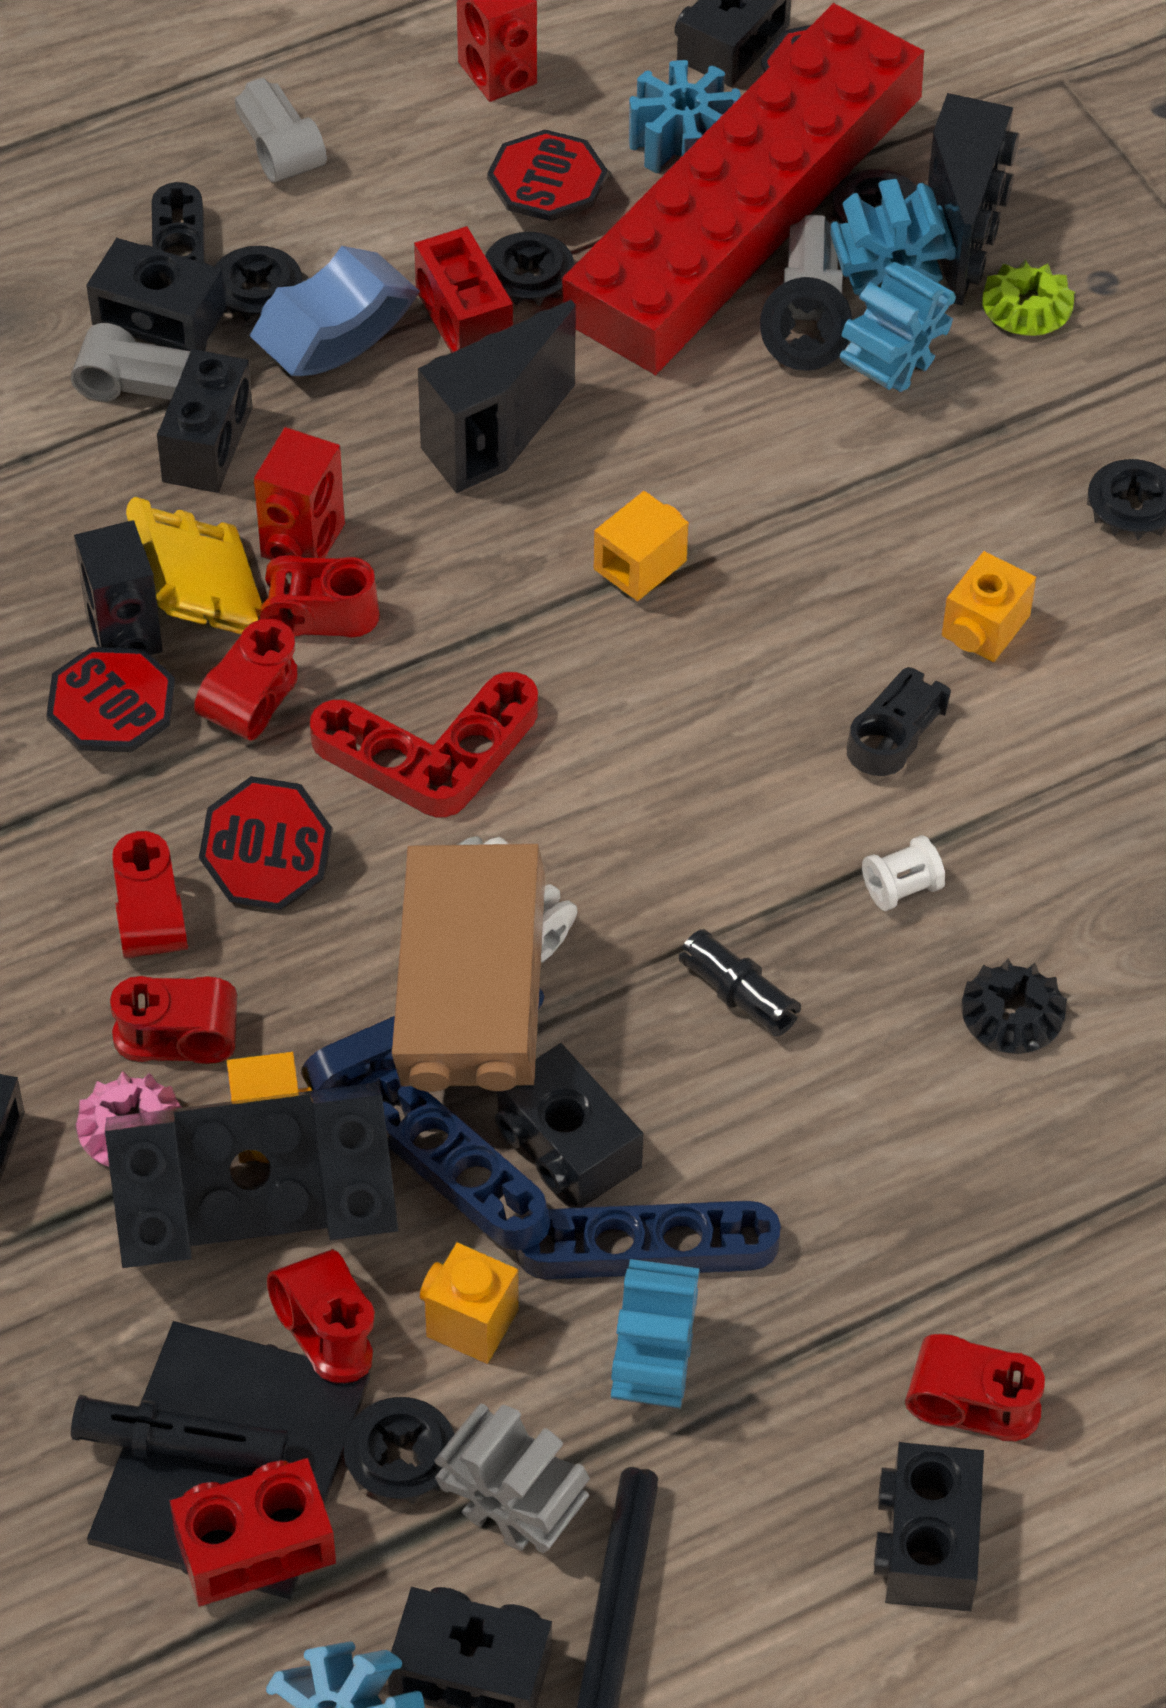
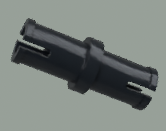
M705 929L696 931L684 943L682 949L686 952L679 954V962L686 967H690L717 989V997L730 1008L739 1006L766 1027L768 1032L775 1037L786 1033L796 1022L798 1017L795 1014L801 1011V1004L794 998L787 996L762 976V967L752 959H740L714 939L712 934Z

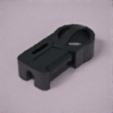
M912 667L904 668L873 703L854 718L850 726L846 746L847 757L851 764L861 772L872 776H887L901 770L908 757L917 748L919 736L939 714L946 715L951 695L950 688L939 681H935L930 685L924 682V673ZM869 735L883 736L876 749L868 747L860 738ZM894 743H896L898 747L891 749Z

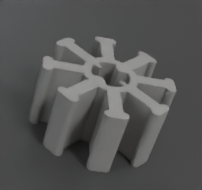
M481 1403L473 1410L434 1460L437 1465L443 1467L435 1478L444 1492L448 1493L450 1491L470 1499L462 1513L476 1526L481 1527L487 1518L490 1517L498 1524L504 1536L503 1542L506 1545L522 1551L530 1541L539 1552L545 1553L589 1497L588 1492L583 1490V1487L590 1478L581 1464L577 1463L574 1465L554 1457L562 1447L563 1442L550 1430L544 1428L537 1438L534 1439L528 1435L520 1419L521 1413L518 1410L501 1405L493 1415L489 1408Z

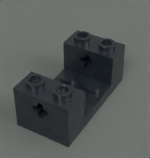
M376 1082L106 1118L105 1137L122 1268L192 1259L191 1246L327 1228L331 1241L399 1231L383 1099ZM246 1150L261 1152L270 1163V1172L267 1178L261 1184L253 1187L240 1185L233 1179L230 1173L233 1159L239 1153Z

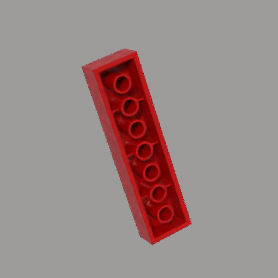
M832 3L562 278L563 303L572 300L576 305V330L650 373L657 375L789 237L790 225L800 222L805 215H810L920 100L923 85L924 50Z

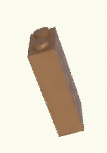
M539 844L408 846L392 1057L401 1086H412L421 1091L435 1092L444 1090L448 1086H480L491 1091H505L512 1089L515 1085H534L545 895V873Z

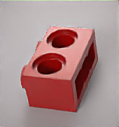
M457 0L458 63L489 102L537 84V0Z
M468 226L414 242L416 288L420 291L418 296L451 353L481 340L488 334L500 332L513 326V303Z
M285 427L254 477L261 557L269 560L286 555L303 558H325L345 525L341 448L339 444Z
M308 1458L293 1463L287 1461L270 1462L256 1469L250 1476L225 1484L218 1482L202 1483L189 1489L182 1497L169 1500L175 1535L198 1607L336 1564L334 1532ZM286 1508L295 1509L302 1513L298 1518L289 1522H277L270 1518L276 1511ZM214 1530H225L233 1534L228 1540L219 1544H209L201 1540L205 1534Z

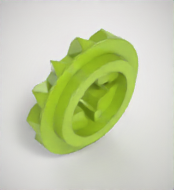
M1025 259L1018 268L1002 264L997 275L987 276L982 295V304L987 316L1000 328L1014 334L1036 336L1053 332L1068 321L1073 311L1075 292L1068 288L1067 275H1053L1048 263L1039 269L1032 268ZM1029 290L1037 291L1038 296L1033 295L1029 300H1025L1022 305H1019L1020 294L1025 295Z

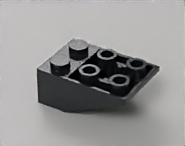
M947 93L933 131L927 186L932 188L937 205L943 208L956 247V254L953 260L944 258L940 259L949 289L955 294L956 300L954 304L963 306L970 283L980 285L987 260V251H982L983 245H994L1001 212L995 211L997 205L1006 207L1010 198L1014 174L1006 172L1005 169L1006 166L1012 167L1020 133L1011 131L1014 107Z
M572 300L549 310L540 311L527 320L500 332L488 334L471 345L448 355L439 356L430 363L418 368L421 449L456 494L507 471L575 386L576 305Z

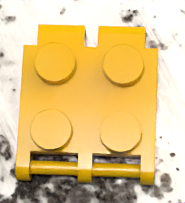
M133 497L129 501L126 516L128 521H135L154 575L157 605L166 611L167 615L203 625L209 620L210 625L214 628L240 635L248 625L258 621L262 602L235 525L221 522L217 526L196 521L194 515L187 511L177 510L172 514L151 508L148 500L139 497Z

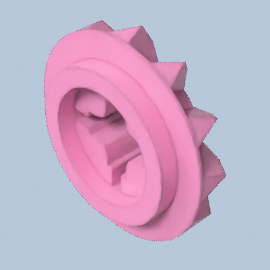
M123 1071L117 1080L103 1084L97 1081L93 1093L87 1099L80 1100L76 1129L83 1149L94 1160L109 1167L105 1137L106 1118L117 1116L115 1113L126 1115L131 1107H135L136 1104H139L140 1113L182 1108L176 1099L172 1086L164 1087L158 1084L150 1073L142 1079L130 1078Z

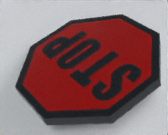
M546 129L502 143L487 173L488 182L508 211L547 221H553L593 207L608 177L607 168L588 140Z
M90 647L52 673L46 713L47 721L78 750L133 752L171 725L175 677L144 649Z
M250 776L207 808L199 859L229 902L282 910L325 879L333 827L302 784Z

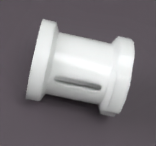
M923 835L913 838L908 848L882 858L873 854L865 857L862 861V871L866 887L875 904L883 911L895 908L900 898L925 888L935 892L945 886V870L942 860L935 846ZM910 869V873L897 878L898 873Z

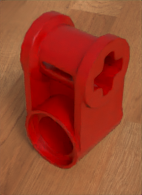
M286 555L271 560L267 565L265 580L270 587L269 597L261 605L259 620L275 619L282 621L291 628L295 636L327 635L353 638L361 637L371 632L377 626L380 613L373 568L366 561L355 557L303 558ZM288 573L292 574L291 584L288 583V579L286 578V575ZM289 609H291L293 614L292 619H288Z
M260 619L248 625L222 661L203 680L195 699V713L249 741L257 739L269 724L273 713L288 693L294 689L298 681L297 664L292 657L295 652V635L291 628L284 622L275 619Z
M135 831L126 834L116 843L112 854L118 902H115L124 959L188 950L180 893H176L171 855L167 842L160 835L150 831Z
M210 976L193 979L130 977L120 982L113 989L110 997L111 1013L116 1020L112 1030L114 1047L121 1056L137 1062L151 1060L192 1061L194 1063L212 1064L227 1060L234 1054L236 1045L238 998L236 988L226 980ZM139 994H144L145 1008L139 1009ZM136 1030H143V1044L141 1045L137 1043Z
M331 1249L268 1273L267 1289L273 1309L281 1324L290 1330L311 1362L314 1371L321 1378L336 1383L353 1382L365 1376L372 1367L373 1349L367 1336L373 1329L375 1311L372 1303L365 1297L351 1276L350 1270L339 1252Z
M931 1334L925 1337L921 1343L906 1395L905 1406L913 1416L932 1425L952 1426L993 1436L1002 1441L1015 1442L1028 1438L1036 1431L1041 1422L1042 1405L1040 1399L1044 1393L1045 1375L1041 1366L1033 1358L1022 1353L1007 1352L970 1343L954 1335ZM1014 1371L1020 1372V1383L1013 1381ZM1004 1412H1010L1009 1423L1003 1421Z

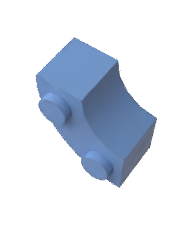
M341 246L331 261L312 278L295 286L277 287L273 296L263 306L261 316L249 336L292 376H308L323 373L349 362L373 346L399 321L420 291L377 252Z

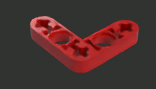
M503 672L493 676L485 683L434 745L353 702L330 700L315 708L310 717L311 745L315 753L322 759L422 813L436 818L450 817L458 814L467 806L534 725L538 717V688L532 679L518 672ZM516 698L521 700V704L512 701ZM500 701L509 704L501 713V723L497 721L500 716ZM343 726L349 727V733L340 729ZM327 729L337 732L332 736L327 734ZM471 735L487 737L493 743L492 747L481 753L467 752L459 744L464 738ZM356 744H358V745L361 746V748H360L359 751H357V745H356ZM395 749L401 751L406 756V759L398 766L383 767L373 761V757L379 751ZM451 764L455 767L452 772V788L442 785L451 775ZM430 783L441 787L437 791L431 790Z

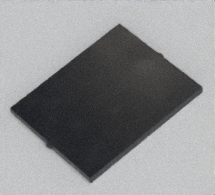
M173 1321L141 1402L143 1400L157 1402L159 1410L221 1419L228 1422L275 1430H288L289 1437L285 1461L293 1463L308 1458L325 1506L344 1453L343 1446L346 1432L359 1412L370 1381V1372L357 1381L348 1383L331 1382L321 1378L314 1371L311 1362L305 1355L279 1349L273 1344L264 1345ZM123 1447L87 1536L88 1544L180 1569L188 1575L175 1535L169 1500L182 1497L185 1492L199 1484L207 1482L225 1484L250 1476L255 1470L151 1452L148 1458L136 1457L132 1455V1448ZM286 1508L276 1511L270 1518L277 1522H289L298 1518L302 1513L295 1509ZM214 1530L205 1534L201 1540L209 1544H219L228 1540L233 1534L225 1530ZM299 1576L254 1590L291 1600Z

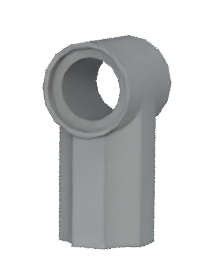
M265 78L247 83L243 92L235 98L236 113L255 141L260 164L270 182L275 183L324 166L327 162L326 149L315 122L309 117L304 119L299 117L278 83H269Z
M805 215L800 222L790 225L788 268L785 267L784 283L795 278L813 277L832 284L842 293L843 273L842 270H838L839 260L830 234L831 224L826 220L825 216ZM791 303L787 306L793 313L791 316L794 320L818 321L821 318L820 314L827 309L822 305L818 310L813 309L806 314L800 308L796 309Z
M99 323L93 325L87 331L71 372L70 380L73 387L80 394L95 401L107 402L114 400L120 395L121 391L171 400L191 351L135 342V339L128 331L120 326L110 323Z

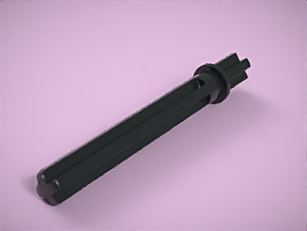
M627 1467L620 1475L577 1708H618L658 1490V1476L650 1469Z

